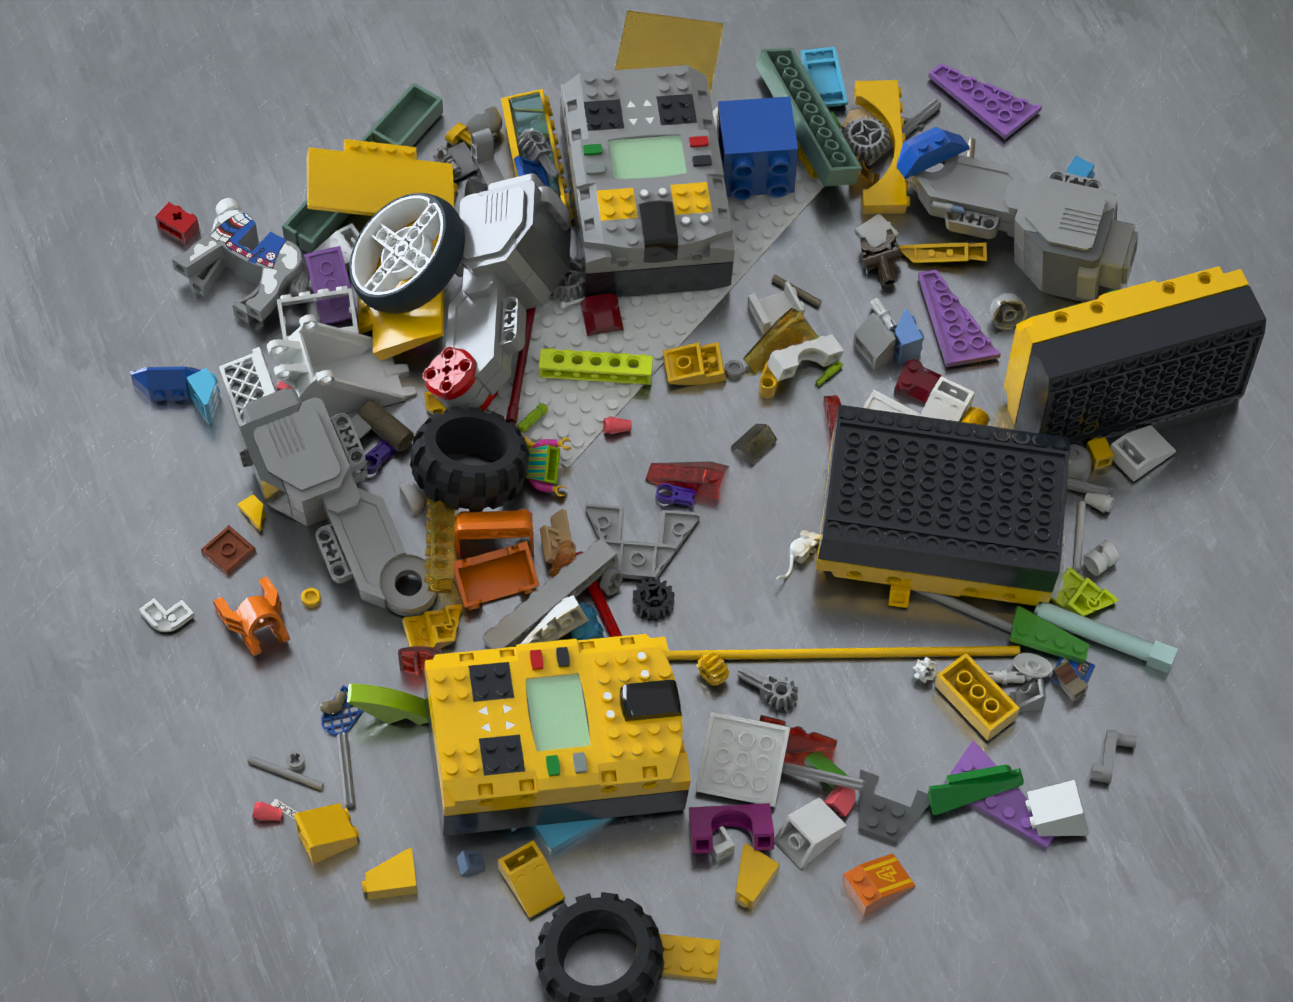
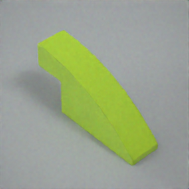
M349 684L347 703L387 724L405 718L418 725L428 723L425 699L386 687Z

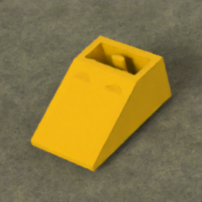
M534 840L498 859L499 871L529 918L565 899L545 857Z

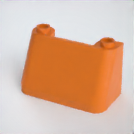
M527 541L512 547L509 546L449 564L463 607H468V610L480 608V603L522 591L525 594L534 592L536 587L540 586Z

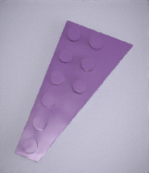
M942 63L930 71L928 75L932 81L1004 139L1008 138L1042 110L1041 105L1030 104L1027 102V99L1016 98L1008 91L989 83L983 84L977 81V78L972 76L969 78L962 75L960 71Z
M937 270L918 272V279L946 367L1000 358L1001 353L993 347L991 340L980 330L981 327L972 315L960 304L959 298L950 291L948 284Z
M972 740L949 775L995 767L997 765ZM1017 787L969 804L1045 850L1048 849L1055 836H1039L1037 829H1032L1029 817H1032L1033 814L1032 812L1028 813L1025 802L1028 799Z

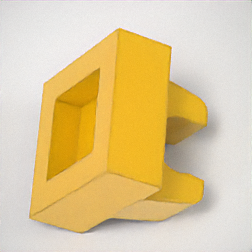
M891 585L888 606L908 608L910 588Z

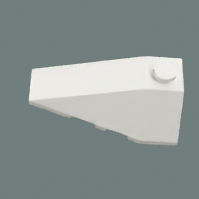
M574 595L562 599L521 644L555 641L589 621Z

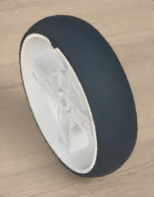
M428 193L407 194L382 207L362 229L350 257L349 270L351 282L361 300L377 311L399 314L418 309L436 297L454 276L463 256L465 232L459 214L450 203ZM418 219L412 227L404 228L409 223ZM440 232L436 248L432 254V241ZM381 254H382V257H381L382 265H381V266L379 267V269L375 272L377 263H378L379 258H380V256H381ZM410 279L405 284L396 288L397 285L401 282V280Z

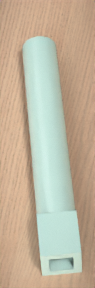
M1042 602V604H1037L1034 612L1035 615L1063 630L1147 661V666L1165 673H1169L1178 648L1155 640V643L1149 642L1050 603Z

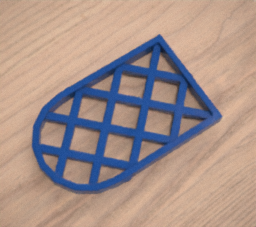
M343 685L339 691H344L346 693V690L348 691V687ZM348 695L345 699L346 704L342 706V708H348V713L341 714V711H339V715L331 716L329 714L328 718H325L326 713H323L321 717V725L324 731L330 735L337 736L339 733H347L363 712L359 708L358 711H350V706L353 705L347 703ZM349 716L350 722L343 723L342 717ZM340 718L341 724L333 725L332 719ZM330 720L331 726L325 727L324 721ZM342 726L343 731L335 732L334 728Z

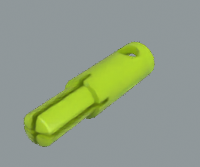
M837 360L815 381L816 385L820 386L827 379L831 378L843 367V364Z

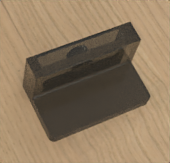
M755 424L732 444L731 448L733 450H740L747 462L752 463L778 439L768 424Z

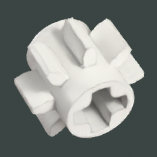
M925 657L924 660L918 659L916 665L913 666V669L916 671L914 677L920 679L923 683H926L927 680L933 681L935 675L938 674V671L935 669L937 663L931 661L928 657Z

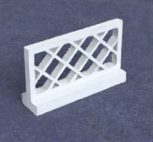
M259 347L252 349V354L219 366L241 429L246 424L241 419L244 415L242 409L248 402L256 400L253 397L257 390L264 392L262 397L276 392L265 357ZM253 360L254 364L250 370L243 368L246 362ZM231 368L237 369L233 377L226 375L225 371ZM241 371L248 373L244 381L237 379ZM252 375L259 377L255 385L248 383ZM234 382L242 384L238 392L231 390ZM246 386L253 388L249 396L242 394ZM239 397L247 399L243 407L236 404Z

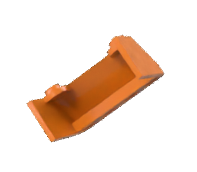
M527 509L487 512L461 511L455 516L457 559L461 558L460 539L529 537L530 554L534 556L533 514Z

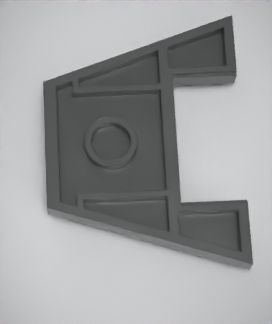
M860 769V779L865 781V787L863 791L859 790L858 831L897 845L930 807L928 795L917 790L912 805L909 807L873 794L879 776Z

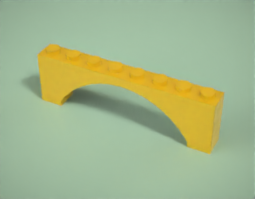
M898 80L855 81V105L865 108L877 119H881L882 123H886L890 131L894 150V158L884 176L872 187L862 191V214H906L907 207H910V196L906 194V191L909 190L908 180L904 179L896 167L903 142L905 141V133H902L904 118H901L900 113H903V103L899 102V98L902 97V88L898 87Z

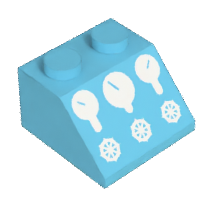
M205 368L187 377L191 399L208 425L213 422L220 402L218 395L220 389L217 386L218 379L216 375L210 373Z

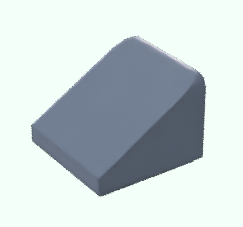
M462 851L457 856L461 875L485 870L481 851Z

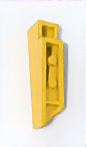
M987 243L899 245L900 251L913 263L967 262L969 259L987 261Z

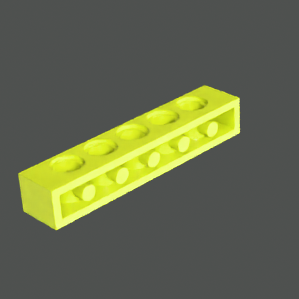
M553 348L541 349L539 378L651 385L653 356L646 354L601 353L588 350H556Z

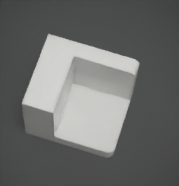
M723 826L719 827V834L713 836V853L711 854L716 862L734 854L735 845Z

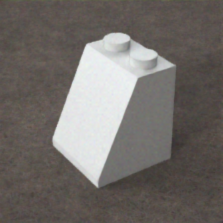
M1075 780L1027 792L1029 800L1025 801L1028 813L1032 812L1033 814L1032 817H1029L1032 829H1037L1039 836L1089 835Z
M817 798L786 817L774 842L802 869L838 840L847 825L820 798Z

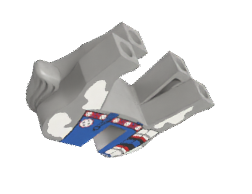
M239 209L220 213L215 218L210 234L194 243L186 252L175 255L172 258L174 270L189 278L190 288L204 297L209 293L226 267L241 278L258 285L250 295L233 303L234 315L247 323H250L255 318L263 322L278 305L277 299H281V295L291 294L292 297H296L301 292H307L310 280L307 265L302 260L301 251L298 246L272 232H269L259 243L256 223L247 212Z

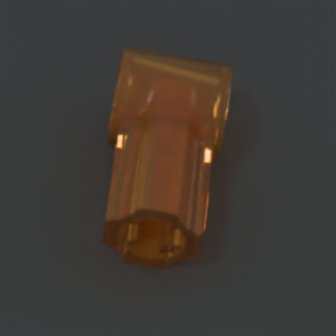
M571 540L561 542L549 571V575L553 578L559 574L562 567L572 563L576 553L574 542ZM565 547H569L572 550V553L565 554L563 553L562 549Z

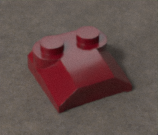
M607 293L589 296L580 302L587 336L619 330L624 331L616 295Z
M916 359L908 360L897 380L894 394L925 405L942 375L923 367L922 363Z

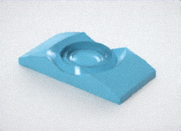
M836 47L801 50L802 65L827 107L848 105Z

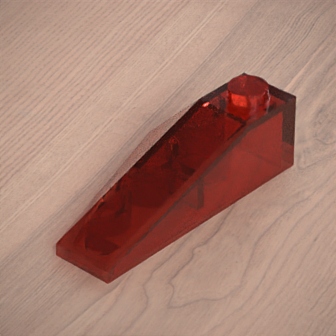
M711 461L651 463L645 481L657 484L668 483L694 489L696 494L719 499L729 466Z
M760 715L759 721L786 726V721ZM800 726L790 727L785 754L836 750L837 740L816 732L808 734Z

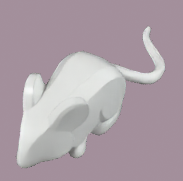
M806 530L800 532L802 537L794 540L790 545L789 570L785 576H779L776 580L786 579L791 574L794 560L802 564L809 558V553L816 551L814 546L819 544L820 534Z

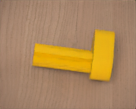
M461 122L452 127L445 136V140L452 146L456 145L461 139L471 146V133L468 132V127Z

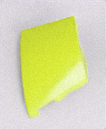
M1071 567L1067 568L1063 573L1062 591H1058L1056 599L1050 598V601L1059 607L1081 616L1093 613L1119 600L1106 588L1102 590L1088 577L1084 579Z

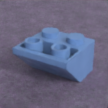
M906 309L894 333L896 337L894 356L899 365L905 364L911 359H920L921 350L923 349V332L917 328L915 317Z

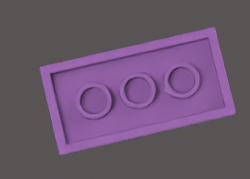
M340 246L304 254L314 294L318 293L317 290L329 289L330 292L336 291V287L347 286L348 289L351 288ZM348 296L316 302L322 324L329 325L352 319L349 313L350 304ZM354 301L356 318H358V312Z

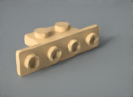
M561 509L550 517L552 527L544 525L539 528L545 562L559 566L560 569L571 564L575 558L567 511L565 509Z

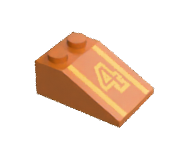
M893 853L860 864L844 873L842 878L843 887L863 916L916 887Z

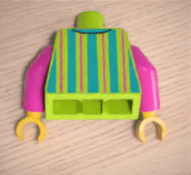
M562 438L561 441H557V439H542L533 445L531 449H528L529 463L526 478H528V482L536 490L548 493L555 492L560 497L566 496L559 493V489L562 487L567 489L566 486L558 485L556 487L553 485L557 484L560 448L557 447H562L565 451L571 450L570 446H564L565 442H571L569 438Z

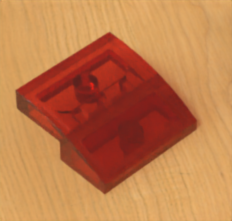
M412 646L399 649L400 671L419 676L421 669L425 670V660H433L435 655L441 654V649L426 646Z

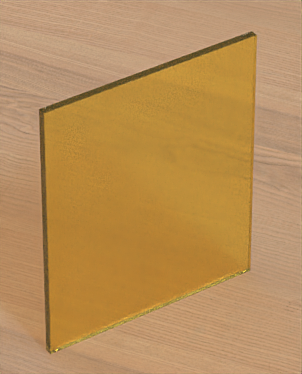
M627 10L615 70L688 65L706 75L710 94L724 23Z

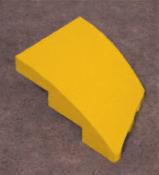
M462 604L448 605L443 610L425 611L420 616L404 617L402 623L411 655L431 652L454 643Z

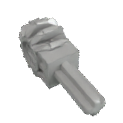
M533 128L525 129L518 137V147L522 149V153L527 154L530 160L540 162L551 179H556L560 176V173L548 157L552 151L547 143L548 139L539 130L535 131Z
M745 667L739 669L737 676L759 688L760 696L769 701L770 707L776 705L777 711L780 707H783L786 711L788 706L793 707L794 701L798 700V688L794 686L793 680L787 682V677L780 680L779 677L771 674L764 678ZM779 692H784V693H786V694H785V695H779L778 693H779Z

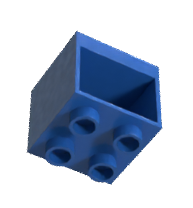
M791 96L718 101L717 137L727 197H733L736 200H746L753 195L768 194L771 197L779 198L788 193H795L798 145Z

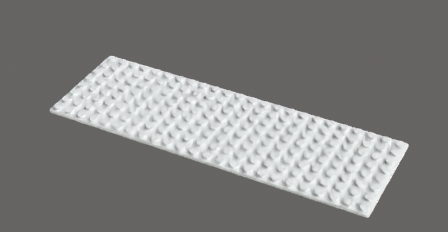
M718 107L713 111L716 132ZM797 157L795 193H788L779 198L771 197L768 194L753 195L746 200H736L733 197H727L735 249L730 286L712 290L617 297L624 331L619 330L590 336L586 334L580 303L561 309L560 298L554 300L552 295L549 296L542 306L536 307L518 406L519 412L515 425L517 426L521 420H525L524 418L533 409H537L536 407L540 403H544L548 407V412L543 416L541 415V418L532 427H529L525 433L521 432V434L534 443L542 439H557V441H561L562 438H569L571 442H565L564 446H570L571 450L565 451L562 447L557 448H560L559 463L564 467H570L603 431L604 418L609 416L615 417L644 384L539 378L541 349L588 350L591 352L628 353L632 355L646 354L653 356V376L665 362L663 350L679 347L822 190L824 186L820 179L810 178L807 170ZM579 253L573 260H576L577 258L579 260ZM567 297L562 302L567 303ZM519 352L512 353L511 376L498 389L497 396L484 412L491 414L493 411L504 416L506 420Z

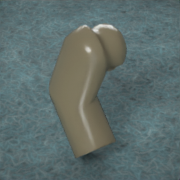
M338 691L334 700L323 702L320 705V710L326 714L339 712L342 709L347 694L343 691Z

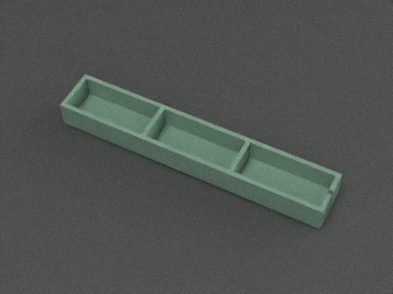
M413 83L360 141L412 147L443 113L442 98ZM306 199L282 225L284 239L297 246L299 245L300 249L305 252L311 253L340 227L349 217L350 213L308 209Z

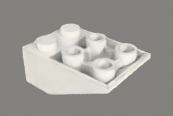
M353 224L347 225L333 233L313 252L340 246L348 274L350 273L351 253L360 233Z
M941 376L921 414L925 417L961 422L968 409L972 406L975 392Z
M1151 425L1123 435L1113 442L1110 447L1114 454L1113 461L1133 482L1176 453V450Z

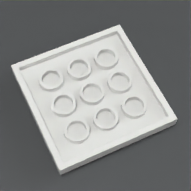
M711 712L696 791L757 804L770 803V806L775 807L790 727Z

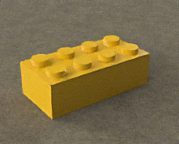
M967 653L936 675L934 686L987 741L1017 719L1020 708Z

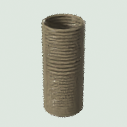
M374 400L366 402L361 407L358 415L372 427L376 434L398 452L404 451L409 447L414 438V433Z

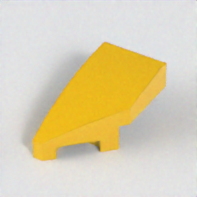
M430 391L424 392L427 412L432 415L437 412L444 414L446 409Z
M252 494L237 505L239 510L250 519L251 524L261 531L263 519H266L267 515L263 503Z

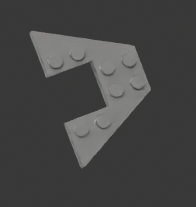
M585 503L586 512L598 538H602L617 553L618 562L612 567H615L622 573V578L649 580V577H652L653 581H655L700 519V513L662 510L659 543L621 540L624 507Z

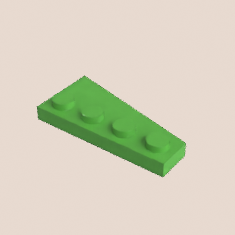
M1019 605L1017 606L1009 641L1078 663H1085L1089 649L1088 643Z

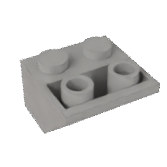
M872 313L854 333L853 343L871 366L876 369L893 359L896 337L892 331L887 329L883 319L878 318L875 313Z

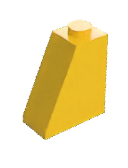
M747 843L743 845L735 900L742 907H748L753 910L778 874L780 864L760 851L754 850Z
M412 848L402 851L365 873L366 881H362L363 893H367L368 900L417 894Z

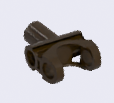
M892 229L886 230V241L880 247L870 246L866 237L860 238L866 269L869 271L877 268L883 286H889L897 282L893 263L903 260Z

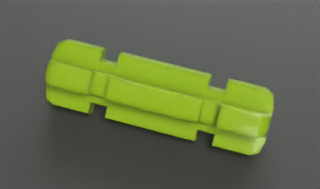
M540 403L536 407L537 409H533L524 418L525 420H521L517 424L522 433H525L529 427H532L541 418V415L543 416L548 412V407L544 403Z

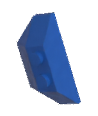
M934 127L903 142L896 167L904 179H907L969 150L970 147L961 135Z
M185 366L146 367L137 371H131L130 375L133 385L150 400L181 401L191 398L187 377L203 369L199 370Z

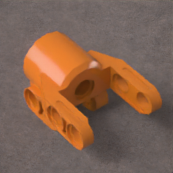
M267 576L259 579L265 597H249L240 604L236 611L232 612L223 597L213 600L216 611L227 628L241 634L253 656L262 652L259 646L260 641L254 634V631L267 625L270 626L280 643L290 640L288 631L280 617L282 603L278 591Z

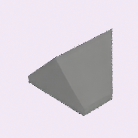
M1033 677L1017 691L1010 693V698L1020 708L1019 712L1043 710L1046 693L1042 678Z

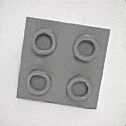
M464 141L449 149L440 146L437 149L438 154L433 156L436 162L453 164V181L476 171L477 168L476 164L472 161L471 151Z

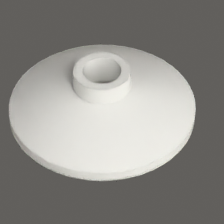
M1021 653L1014 658L1016 669L1028 677L1044 678L1052 673L1053 667L1051 663L1039 655Z

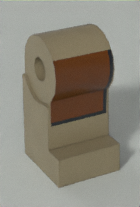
M1067 661L1052 670L1054 677L1072 702L1087 693L1088 685L1084 680L1080 679Z

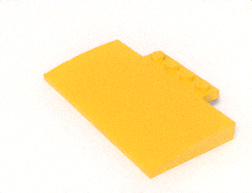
M344 139V151L308 148L306 158L308 209L374 216L389 202L412 193H428L438 196L450 203L454 208L453 164L417 160L416 147Z
M414 224L407 225L404 228L412 227ZM440 232L432 241V254L436 248ZM381 254V256H380V258H379V261H378V263H377L375 272H376V271L379 269V267L382 265V261H381L382 254ZM410 279L401 280V282L397 285L396 288L405 284ZM443 290L420 308L399 314L377 311L366 305L358 296V331L363 334L373 330V354L383 361L444 336Z

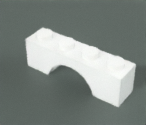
M832 334L820 336L815 340H808L799 345H791L786 349L775 350L771 353L767 366L776 379L781 381L794 376L799 361L811 360L825 367L840 360L844 350Z

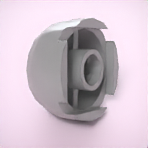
M490 107L484 110V114L480 115L478 113L467 122V127L471 134L489 128L494 140L499 136L498 132L502 128L503 121L497 108Z
M1003 293L994 298L990 305L989 313L992 322L998 329L1012 330L1014 329L1012 326H1016V324L1027 318L1028 310L1024 301L1018 295Z
M1070 444L1068 478L1083 481L1090 475L1092 468L1091 455L1081 445Z

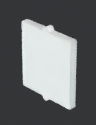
M880 213L855 229V232L861 238L866 237L868 244L875 248L885 243L887 229H892L895 237L898 235V232L891 226V222H887Z

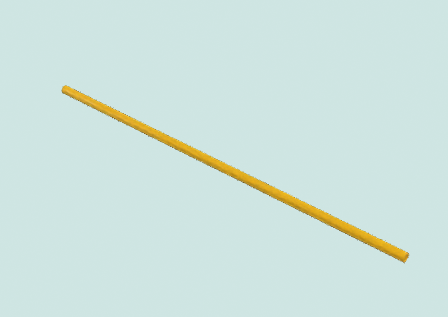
M1020 646L669 651V661L701 659L700 657L709 652L720 655L722 660L962 656L965 653L969 656H1017L1020 654Z

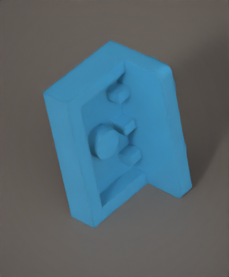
M584 602L580 603L589 621L571 631L573 639L578 641L604 638V629L597 620L596 609L592 605L590 606Z

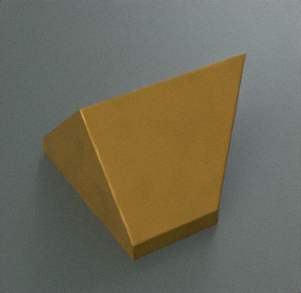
M856 155L855 157L862 170L856 184L849 186L869 189L879 181L880 175L878 173L874 174L872 172L873 169H868L865 166V162H860L859 157Z

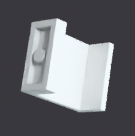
M789 281L785 282L784 291L758 300L755 293L748 295L747 306L763 334L803 320L805 311L804 303L799 301L795 287H791Z

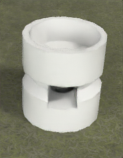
M1106 540L1097 545L1095 549L1083 555V562L1086 568L1095 576L1100 575L1107 570V567H1111L1120 560L1115 546Z

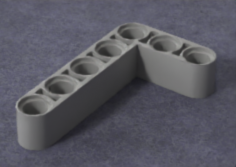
M489 128L472 133V161L476 164V171L483 185L488 190L489 184L504 180L494 159L493 137Z

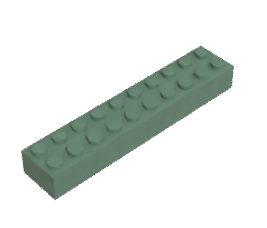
M762 49L756 67L774 98L791 96L796 138L823 186L856 184L862 167L794 49Z

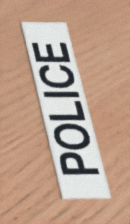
M274 799L271 803L272 806L283 809V813L294 819V814L297 811L277 799Z

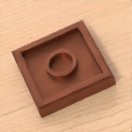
M229 525L201 549V553L227 576L256 552V548Z

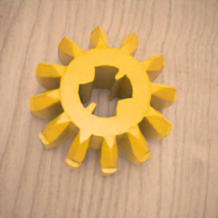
M709 652L700 657L697 668L707 683H710L712 686H718L726 681L730 673L727 669L728 666L720 658V655Z

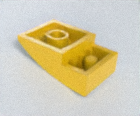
M698 342L663 350L669 384L700 385L727 381L719 342L700 346Z

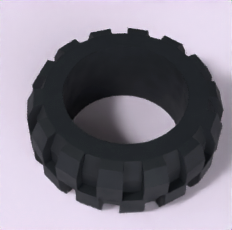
M459 407L446 409L444 414L435 413L417 430L413 438L410 467L419 489H424L426 496L434 502L441 501L445 503V507L457 511L459 508L469 509V512H482L487 507L493 510L503 506L507 500L511 501L521 490L526 480L529 450L520 429L513 422L507 423L504 416L493 411L491 414L483 412L482 408L469 407L468 410H460ZM470 453L482 456L493 463L468 465L454 461L447 457V455Z
M601 892V897L591 898L590 893L575 897L576 903L568 907L564 903L552 913L553 920L550 923H544L538 935L539 946L535 949V964L539 978L552 1002H641L642 1000L648 1002L657 990L655 984L657 980L662 978L665 962L663 959L664 948L658 927L651 915L643 912L642 906L630 898H626L625 901L620 900L618 894ZM597 929H612L627 935L636 944L637 951L631 967L619 979L604 985H586L574 980L564 971V959L568 949L574 941L585 933Z

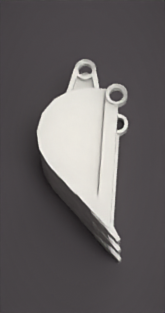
M309 314L301 317L299 320L300 327L288 340L276 339L267 344L269 355L284 363L274 367L276 378L293 387L300 402L315 397L321 399L329 416L359 410L370 400H374L383 407L405 401L417 395L415 387L402 388L398 377L409 373L408 365H395L392 357L383 361L379 360L373 354V337L318 323L315 315Z

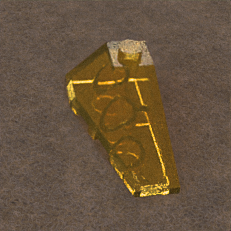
M790 308L769 328L743 359L752 372L756 373L764 369L771 353L775 350L786 349L791 345H799L819 337L802 313L794 308Z

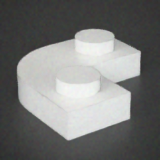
M154 598L139 609V613L154 629L161 632L174 631L195 617L194 612L183 600L166 611Z

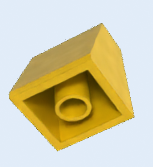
M341 803L294 814L297 832L313 865L358 845L357 837L360 836L355 825L351 826L349 811L347 808L343 809Z

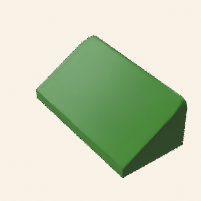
M819 750L811 753L804 760V764L809 768L847 776L845 772ZM827 783L833 789H835L838 786Z

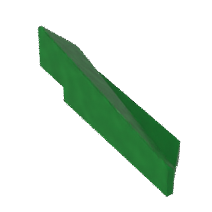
M1005 764L947 775L945 784L929 786L927 795L933 815H938L1019 787L1024 784L1020 768L1012 770L1009 765Z

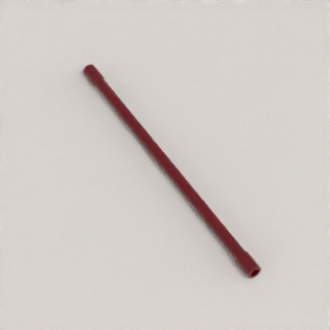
M536 307L526 309L525 344L518 353L511 398L505 420L507 423H517L518 406Z

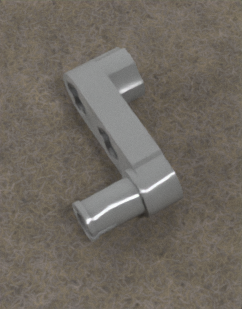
M1107 729L1102 764L1093 762L1090 780L1111 783L1117 745L1135 749L1137 736L1120 734L1119 731Z

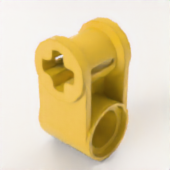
M766 362L760 378L758 391L759 395L765 399L772 398L775 395L781 382L776 379L767 366L768 362Z

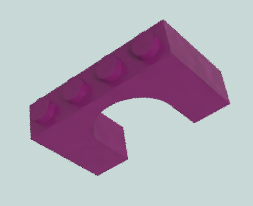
M770 803L689 807L692 854L713 853V833L721 826H735L747 830L752 836L754 850H774V827Z

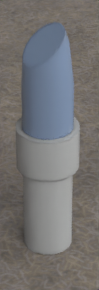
M936 201L932 203L933 209L949 213L967 214L965 208Z

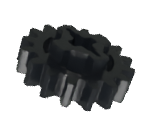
M649 577V582L643 579L642 585H636V590H633L632 602L635 604V610L640 609V615L647 613V618H650L651 615L658 618V614L665 616V610L671 611V606L674 605L675 593L672 592L671 585L667 586L666 580L661 583L660 578L653 581L652 577Z

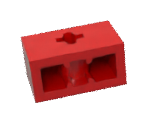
M170 202L155 216L158 228L185 244L199 230L198 219L194 214L187 213L180 206L173 205Z

